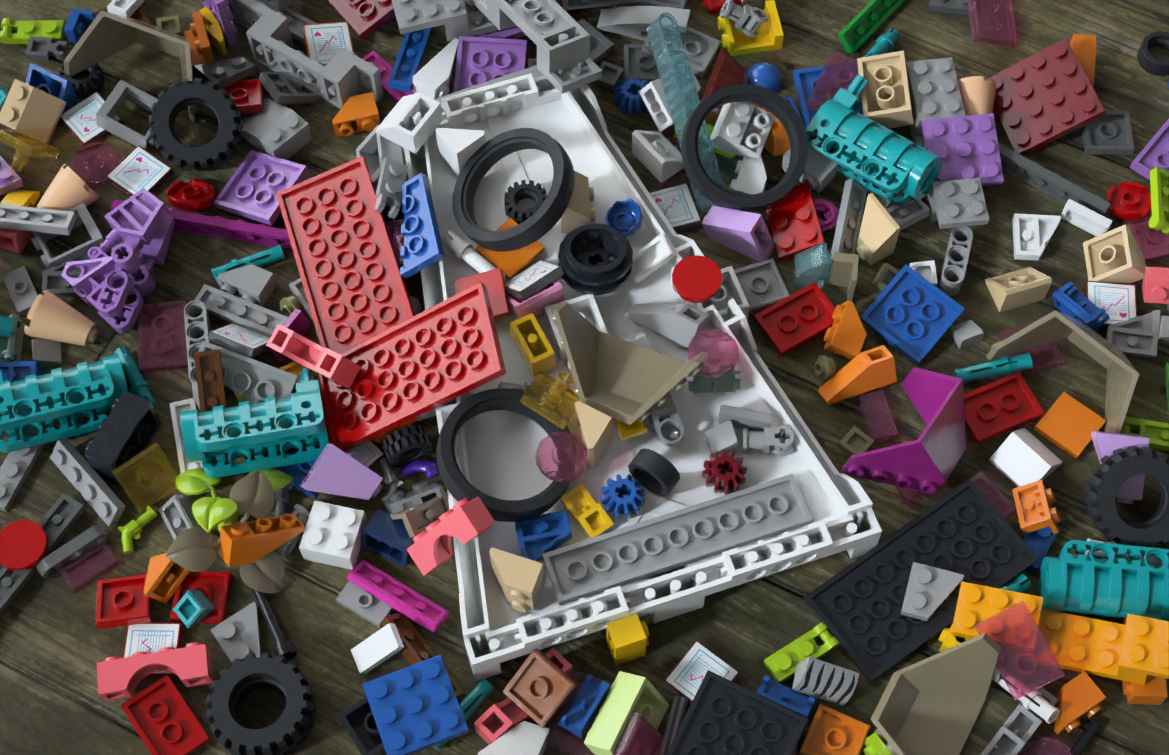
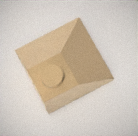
M873 193L868 194L856 247L859 257L863 260L865 259L869 266L894 253L900 231L899 225Z
M1126 224L1083 242L1088 281L1131 284L1143 279L1146 266L1145 258Z

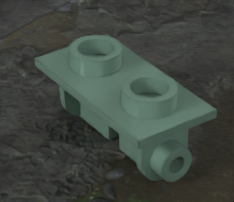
M11 314L9 318L14 319L12 334L8 338L0 336V362H20L25 323H22L19 315Z
M734 366L719 367V371L709 372L708 367H703L694 376L691 373L687 375V377H693V381H688L689 391H694V394L711 393L712 383H717V392H735V390L740 389V379H735V375H739L741 371H734Z

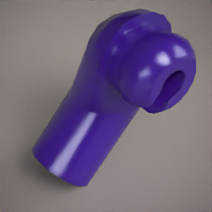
M417 459L400 468L405 479L419 472H425L426 477L429 479L439 474V470L436 467L437 464L431 460Z

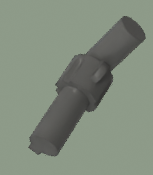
M387 457L379 460L380 467L385 476L383 477L385 482L383 489L387 490L381 500L384 503L390 500V495L398 492L399 488L405 485L400 480L397 472L393 471Z
M286 486L274 492V503L276 504L274 517L285 514L286 505L290 501V494L294 490L293 486Z

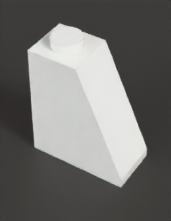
M691 68L651 81L639 93L661 133L678 120L701 87Z
M522 721L478 752L477 755H543L547 745L549 728H542L539 725Z

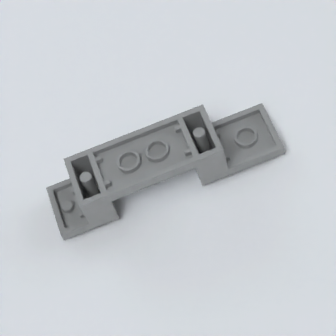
M229 0L236 23L248 29L246 33L254 61L274 72H283L291 79L303 84L304 89L311 93H318L320 98L340 109L350 97L356 96L360 92L363 94L373 92L374 99L377 102L384 97L379 68L374 63L367 62L356 53L348 52L341 48L330 62L324 66L320 61L308 58L300 50L292 49L294 47L288 19L283 13L276 12L265 3L257 2L256 0Z
M391 0L400 34L443 25L447 41H452L454 38L459 39V36L470 37L499 30L470 0Z
M470 0L499 30L517 25L537 45V69L562 94L602 78V70L589 58L590 34L556 1Z
M952 57L906 62L908 84L913 103L914 125H910L913 142L925 148L921 125L923 120L965 116ZM980 178L932 182L930 191L925 195L926 204L930 209V222L938 221L940 229L988 224L989 216Z

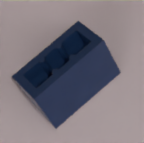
M378 509L362 528L360 546L406 568L412 559L406 549L415 542L413 541L414 537H409L402 520H392L390 514Z

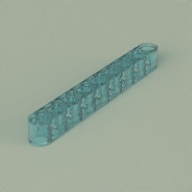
M662 13L648 26L647 33L681 148L686 122L694 108L700 103L677 22L671 14ZM704 120L698 135L699 158L710 178L725 189L707 124ZM690 181L699 210L708 214L712 206L718 205L706 199Z

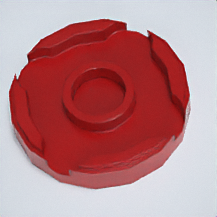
M189 179L188 183H183V180L171 184L167 189V201L171 206L180 210H202L213 204L215 201V191L211 184L203 180Z
M1122 182L1120 186L1115 187L1114 185L1107 192L1106 201L1111 203L1108 211L1117 218L1137 221L1145 219L1152 213L1151 193L1144 185L1136 182Z
M689 256L682 259L674 267L672 273L674 291L683 300L692 303L709 301L711 297L719 293L722 285L720 268L714 261L703 256Z
M29 520L14 521L5 526L0 531L1 565L12 571H26L37 566L46 556L49 544L47 543L48 537L42 527Z

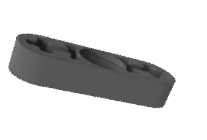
M95 525L43 558L37 564V570L43 579H53L104 546L109 541L110 536L102 525Z

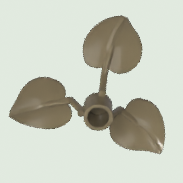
M260 471L240 479L231 489L230 500L237 504L238 512L245 513L240 522H246L250 514L255 518H264L270 513L274 505L272 485L268 478ZM198 526L189 528L172 542L167 551L166 558L188 571H205L210 568L216 559V552L213 547L219 549L220 537L217 542L212 543L211 531L208 533ZM273 550L254 563L241 565V578L250 588L262 593H277L282 590L285 568L281 556Z

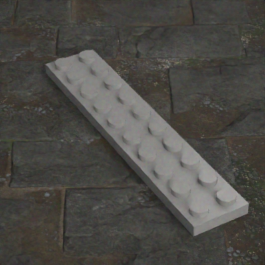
M789 474L544 553L542 557L559 606L583 597L604 592V590L622 586L812 524L813 519L793 474Z

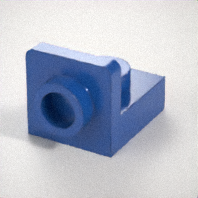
M72 9L64 28L69 43L77 44L85 33L86 27H89L96 18L94 12L87 9Z

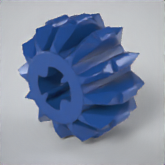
M638 76L636 80L628 77L627 82L620 81L619 86L615 89L616 106H619L621 112L627 111L629 116L632 112H636L638 116L641 111L647 112L648 108L639 93L640 90L648 85L647 80L640 82Z
M618 473L616 481L608 478L607 486H603L601 489L603 494L601 504L606 505L605 511L607 514L615 511L614 517L616 519L620 517V514H624L625 518L628 519L630 518V512L638 515L639 507L645 504V499L643 498L645 496V489L640 488L641 482L639 479L631 482L632 476L630 474L626 476V479H622V476Z

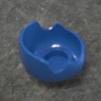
M767 62L756 63L748 71L747 84L761 86L777 93L781 85V72L773 64Z
M628 198L626 201H616L607 211L605 221L608 226L615 228L625 237L634 235L641 228L643 215L640 206Z

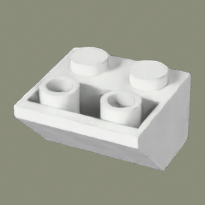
M422 93L403 96L376 129V133L416 154L443 120L441 103Z
M749 102L725 104L722 107L708 144L727 154L759 158L775 116Z

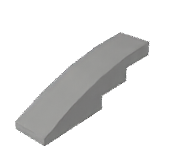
M626 6L602 9L597 30L641 37L642 32L663 35L664 30L686 33L690 10L662 6Z
M1037 683L1031 688L1041 692L1042 697L1053 706L1058 701L1057 698ZM1026 695L1027 698H1029L1031 701H1033L1040 707V704H1038L1035 700ZM1020 702L981 755H1017L1044 719L1034 711L1025 709L1023 703Z

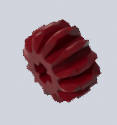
M722 449L720 450L719 457L712 453L710 454V461H704L703 467L706 470L702 471V477L707 479L705 484L707 487L715 486V494L720 489H723L724 494L727 495L730 492V488L737 492L740 487L739 484L745 483L746 478L744 474L747 473V467L741 466L743 464L742 457L734 459V451L730 452L729 456H727ZM724 470L729 471L725 475L721 474Z

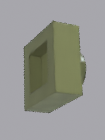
M179 15L156 19L158 28L183 36Z
M884 263L872 285L883 291L900 271L890 264Z
M853 426L839 442L838 448L851 457V455L868 452L875 440L856 426Z

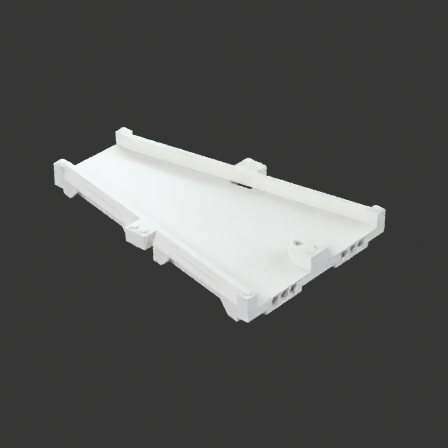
M530 73L441 98L443 120L437 128L485 131L486 142L509 130L533 128L547 133L559 142L570 157L574 171L588 177L589 187H594V201L590 202V208L595 207V222H591V224L607 225L605 221L607 211L616 201H626L628 198L635 201L641 208L643 221L641 228L634 235L626 237L631 244L633 254L663 233L667 235L677 255L641 282H635L630 275L623 286L613 292L598 296L581 293L571 288L560 277L556 281L561 283L563 287L565 302H568L599 331L621 339L644 332L652 350L687 362L701 352L709 353L702 361L705 364L704 367H708L709 372L719 371V367L734 366V371H741L739 375H735V379H740V389L735 390V392H717V383H712L711 393L694 394V391H689L688 381H693V377L685 376L687 382L677 391L673 388L670 390L684 426V438L679 445L675 447L663 445L648 416L643 420L647 429L645 434L622 441L612 418L613 440L596 468L590 470L576 423L574 402H581V400L576 395V384L573 374L568 369V358L561 346L560 332L558 326L553 321L552 309L559 304L556 303L544 307L545 316L537 319L538 324L555 352V368L532 377L511 338L510 323L517 319L510 309V316L494 320L506 374L418 416V421L437 415L440 434L445 420L460 402L478 392L497 389L500 382L524 385L525 382L530 386L549 388L547 404L554 408L567 424L576 450L573 476L563 496L582 483L596 504L599 503L604 511L606 505L601 504V497L603 496L601 493L602 487L607 486L608 478L616 481L618 473L622 476V479H626L628 474L631 475L628 465L640 449L653 450L669 460L680 474V480L669 495L660 496L644 488L645 496L643 498L645 499V504L639 507L638 515L630 512V518L626 519L624 514H620V517L616 519L614 517L615 511L608 513L607 515L614 525L600 534L603 535L724 496L723 489H720L715 494V486L707 487L705 485L707 479L702 477V471L706 470L703 467L704 461H710L711 454L705 431L719 425L718 418L721 405L772 415L770 428L785 425L793 430V450L787 456L782 457L774 453H763V450L748 449L747 452H743V429L733 427L738 440L737 450L734 451V459L742 457L743 464L741 466L747 467V473L744 474L746 478L745 483L739 484L738 491L793 474L813 519L812 524L622 586L604 590V592L583 597L559 606L542 558L537 562L543 564L545 584L534 612L528 610L520 612L513 609L508 604L492 572L489 553L491 547L521 556L515 522L495 521L496 524L466 544L453 537L460 592L459 604L463 638L475 682L501 674L500 663L529 654L534 649L541 650L606 629V624L634 614H637L638 617L650 614L653 623L660 622L702 608L705 596L845 550H847L852 559L864 555L878 544L882 530L872 510V501L858 481L837 471L757 353V347L747 322L749 304L733 267L729 266L720 269L722 274L720 291L707 302H688L683 300L674 291L672 286L674 267L682 259L689 256H705L693 239L681 234L677 235L607 132V126L600 107L589 86L586 84L562 94L545 76L533 78ZM435 129L416 154L403 148L406 165L408 166V179L410 180L420 173L427 176L440 237L442 238L444 234L448 237L449 235L446 232L452 230L464 242L468 241L471 243L475 250L479 245L463 232L453 213V191L458 177L440 160ZM537 149L519 150L505 156L488 170L477 188L473 204L474 216L479 227L496 231L509 219L505 213L504 194L508 192L507 188L509 186L514 188L513 183L515 182L521 185V180H526V184L533 180L534 186L537 183L541 184V189L544 187L548 195L554 174L553 163L548 153ZM526 198L518 201L517 205L520 208L526 209L533 207L536 202ZM561 218L549 232L538 240L545 246V252L526 269L540 260L558 265L559 246L568 234L562 233ZM443 243L445 257L421 270L425 310L455 295L453 281L479 274L465 260L458 259L456 253ZM635 304H688L709 314L701 340L694 347L688 349L679 346L676 342L664 336L657 335L653 330L643 325L635 324L631 319L625 317V313ZM506 410L487 411L468 420L456 434L454 451L459 469L475 488L491 497L502 500L527 499L544 491L555 479L557 454L552 440L539 424L522 414ZM779 439L780 443H785L784 439ZM724 470L721 474L725 475L729 471ZM447 489L449 510L453 509L455 511L452 506L458 501ZM558 500L553 507L543 514L564 511L566 508ZM568 511L572 538L556 549L590 539Z

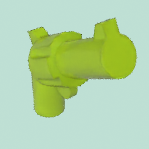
M149 505L147 506V511L134 521L132 519L124 527H118V530L122 533L121 539L124 554L134 552L132 538L135 540L140 539V533L143 531L142 528L158 516Z

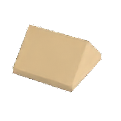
M1031 267L985 279V282L999 312L1044 300L1051 286L1052 279Z
M580 401L574 402L576 423L590 470L595 469L613 440L612 417Z

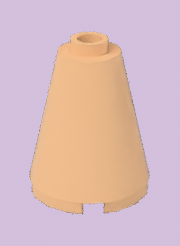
M972 76L957 80L965 116L993 112L996 83L993 79L990 78L989 82L984 81L983 76Z
M64 164L35 208L67 211L82 203L87 207L96 202L100 197L71 168Z
M43 290L44 295L39 294L27 316V319H30L31 322L30 326L25 325L24 327L26 335L81 346H87L89 343L93 344L99 331L96 330L94 322L50 291Z

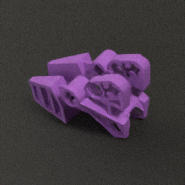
M144 188L104 216L113 230L105 237L106 240L100 247L94 246L88 250L90 260L67 262L61 275L74 287L73 291L89 307L94 306L102 319L119 333H125L133 328L143 305V296L149 295L155 290L156 281L150 274V271L154 264L164 265L175 224L174 218L164 211L165 204ZM113 246H115L111 252V256L106 255L109 252V250ZM74 268L81 269V273L77 278L69 277V272ZM129 295H137V299L134 303H125ZM125 317V318H126V321H125V322H124V321H121V323H120V325H119V323H118L117 321H118V320H123V318Z

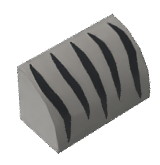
M808 657L796 666L792 690L843 706L852 696L860 673Z

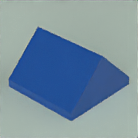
M33 62L30 63L25 83L66 101L67 103L62 114L71 109L79 100L71 81Z

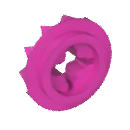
M813 199L817 214L819 216L824 215L823 220L819 218L822 232L824 233L826 230L832 231L838 220L839 212L837 207L828 200Z

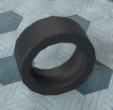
M1163 31L1150 33L1144 37L1137 52V61L1147 73L1155 76L1169 75V60L1162 61L1156 59L1148 51V48L1154 46L1162 47L1169 51V33Z
M640 449L628 465L629 472L635 480L639 479L644 488L660 496H668L680 480V474L676 467L665 457L650 449Z

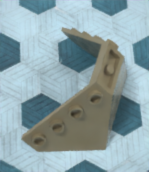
M101 10L65 58V76L71 77L139 42L179 57L183 79L193 81L190 43L178 34L139 20ZM198 104L188 106L189 120L195 123V114L199 113Z
M561 301L552 309L553 321L558 326L561 336V346L568 358V369L573 374L576 384L575 391L577 397L580 398L582 403L629 425L637 419L642 422L653 411L650 408L656 403L659 407L669 398L668 391L672 388L677 391L687 382L685 376L689 373L693 376L705 366L702 361L709 354L701 352L689 361L684 362L599 331L568 302Z
M1054 310L1012 336L991 346L992 349L986 356L990 361L1064 339L1071 341L1107 369L1104 417L1106 422L1104 424V432L1121 434L1139 373L1122 351L1082 321Z
M983 633L893 673L871 717V721L877 727L874 732L885 744L888 742L885 747L892 755L961 754L986 701L1001 652V647L991 637Z

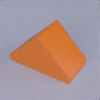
M167 553L150 558L143 592L146 596L165 604L190 572L167 559Z

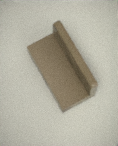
M834 252L828 285L848 287L847 300L852 301L857 283L859 255Z
M447 494L439 498L436 495L424 500L423 504L396 514H390L392 520L402 519L409 537H415L425 531V528L437 520L441 522L439 517L449 510Z

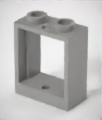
M120 79L96 113L97 126L147 151L150 145H155L150 131L143 136L113 120V118L126 100L153 113L151 107L154 102H158V99Z
M380 124L374 128L356 149L357 158L363 156L367 161L376 190L381 165L386 156L403 164L401 146L376 133V129Z
M84 203L67 211L75 212L76 221L72 229L84 224L92 240L53 258L45 242L61 234L33 232L35 237L31 238L37 251L43 250L44 255L40 257L47 269L59 266L68 259L72 258V260L84 256L91 247H100L101 242H104Z

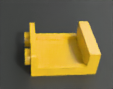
M774 0L765 1V9L763 11L768 15L769 19L761 25L755 38L749 37L741 30L735 28L734 21L728 18L723 19L720 16L717 17L718 29L723 31L721 36L722 46L727 48L729 57L782 49L784 34Z

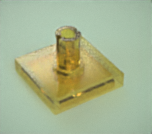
M0 129V142L16 149L10 165L13 170L24 172L29 156L57 159L60 150L18 131Z
M540 370L519 402L564 430L575 413L574 402H581L576 393L569 389L574 380L569 375L563 384L562 381L567 373L560 372L555 380Z
M154 443L112 470V473L139 513L146 510L148 505L152 506L177 489L175 481L178 475L157 443Z

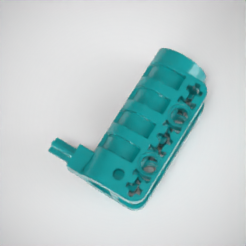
M857 75L848 89L840 88L833 97V100L826 101L805 129L808 148L840 165L841 167H837L836 173L847 179L854 178L865 189L896 206L907 204L911 197L916 200L922 199L931 190L932 182H936L943 163L942 157L858 113L857 111L861 106L858 97L869 82L863 76ZM811 135H812V136H816V135H817L816 139H813L812 141L810 140L809 137H810ZM902 190L904 196H898L896 198L894 193H898Z
M114 354L102 357V361L87 364V361L77 363V367L62 370L61 367L52 369L51 373L36 376V373L27 375L24 380L15 382L10 380L4 381L0 370V451L4 453L99 430L101 422L107 419L106 412L112 411L114 401L120 398L124 391L128 392L119 355ZM95 414H97L98 420L96 421L94 417ZM82 416L90 418V421L84 425L76 423L77 419ZM70 420L72 422V427H69L68 421ZM60 424V429L56 430L55 425ZM43 427H46L47 433H44ZM30 429L39 430L35 437L25 436L26 432ZM18 433H20L21 439L19 440L17 436ZM9 437V441L4 443V438Z
M302 368L303 372H298L299 383H295L297 393H291V398L276 400L275 396L265 398V402L250 404V401L239 402L237 407L225 408L224 405L213 406V411L199 413L198 409L180 412L182 436L188 462L202 461L205 474L211 478H218L316 461L329 441L319 382L314 380L313 370L308 371L307 368ZM295 448L299 450L293 455L286 454V451ZM240 457L247 458V460L241 464H237L234 462L237 458Z
M1070 540L1062 548L1060 556L1057 558H1043L1038 581V596L1044 597L1042 610L1126 618L1128 614L1169 621V549ZM1075 549V553L1080 555H1072L1069 551ZM1097 550L1103 551L1108 558H1095L1094 552ZM1125 554H1128L1129 559H1132L1133 561H1128L1126 559H1123V557L1125 556ZM1157 556L1162 561V564H1150L1148 557Z

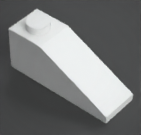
M454 38L413 76V93H422L432 99L448 95L457 61L459 39Z

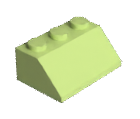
M619 671L591 729L587 733L584 744L595 755H613L632 713L655 735L669 703L646 677Z

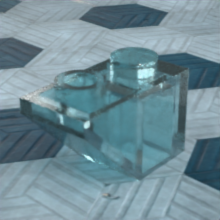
M820 243L795 255L793 263V288H805L816 282L820 289L823 288L824 279L829 278V267H831L832 254L827 252V243Z

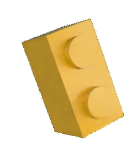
M533 313L510 323L511 338L532 377L556 367L555 352Z
M637 614L606 624V642L615 666L646 655V646L649 645L647 637L650 635L645 621L640 622Z

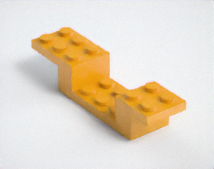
M961 582L951 635L972 639L986 633L998 645L1006 646V657L1078 672L1085 671L1088 674L1142 685H1145L1147 675L1169 679V621L1128 614L1126 623L1123 625L1052 610H1042L1044 597Z

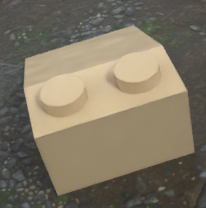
M904 51L857 58L859 75L869 82L861 93L864 116L888 129L914 125Z

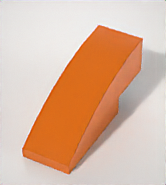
M1073 34L1070 45L1093 87L1096 63V36Z

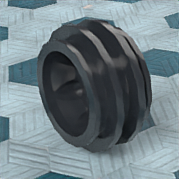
M596 223L580 226L568 233L560 243L558 265L561 266L564 272L561 277L571 288L584 294L598 296L613 292L623 286L631 275L633 250L629 240L615 228L606 224Z

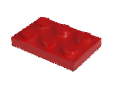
M808 182L795 186L783 199L771 206L765 207L778 258L781 262L826 246Z
M816 282L755 314L753 320L781 357L825 333L829 327L832 328L835 320L832 318L835 307Z
M1020 372L964 394L965 427L976 445L1039 419L1045 413Z
M168 674L120 705L151 755H191L211 741Z

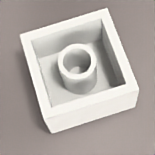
M314 500L299 546L303 559L352 570L355 567L361 548L362 528L368 522L365 511Z

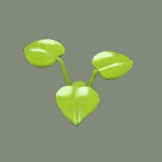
M203 468L190 469L176 477V487L184 494L199 495L207 490L210 491L212 497L200 498L192 505L194 518L206 532L209 533L217 525L218 530L221 532V526L239 522L238 515L243 513L237 511V504L228 498L221 499L217 497L216 491L212 487L220 483V477H208ZM274 468L258 470L268 478L273 492L293 482L291 476Z

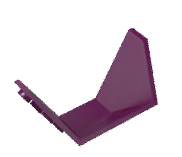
M913 367L901 385L927 425L918 440L851 455L839 473H844L854 478L859 477L872 480L876 483L895 485L899 488L913 489L926 494H935L946 481L966 450L963 379Z

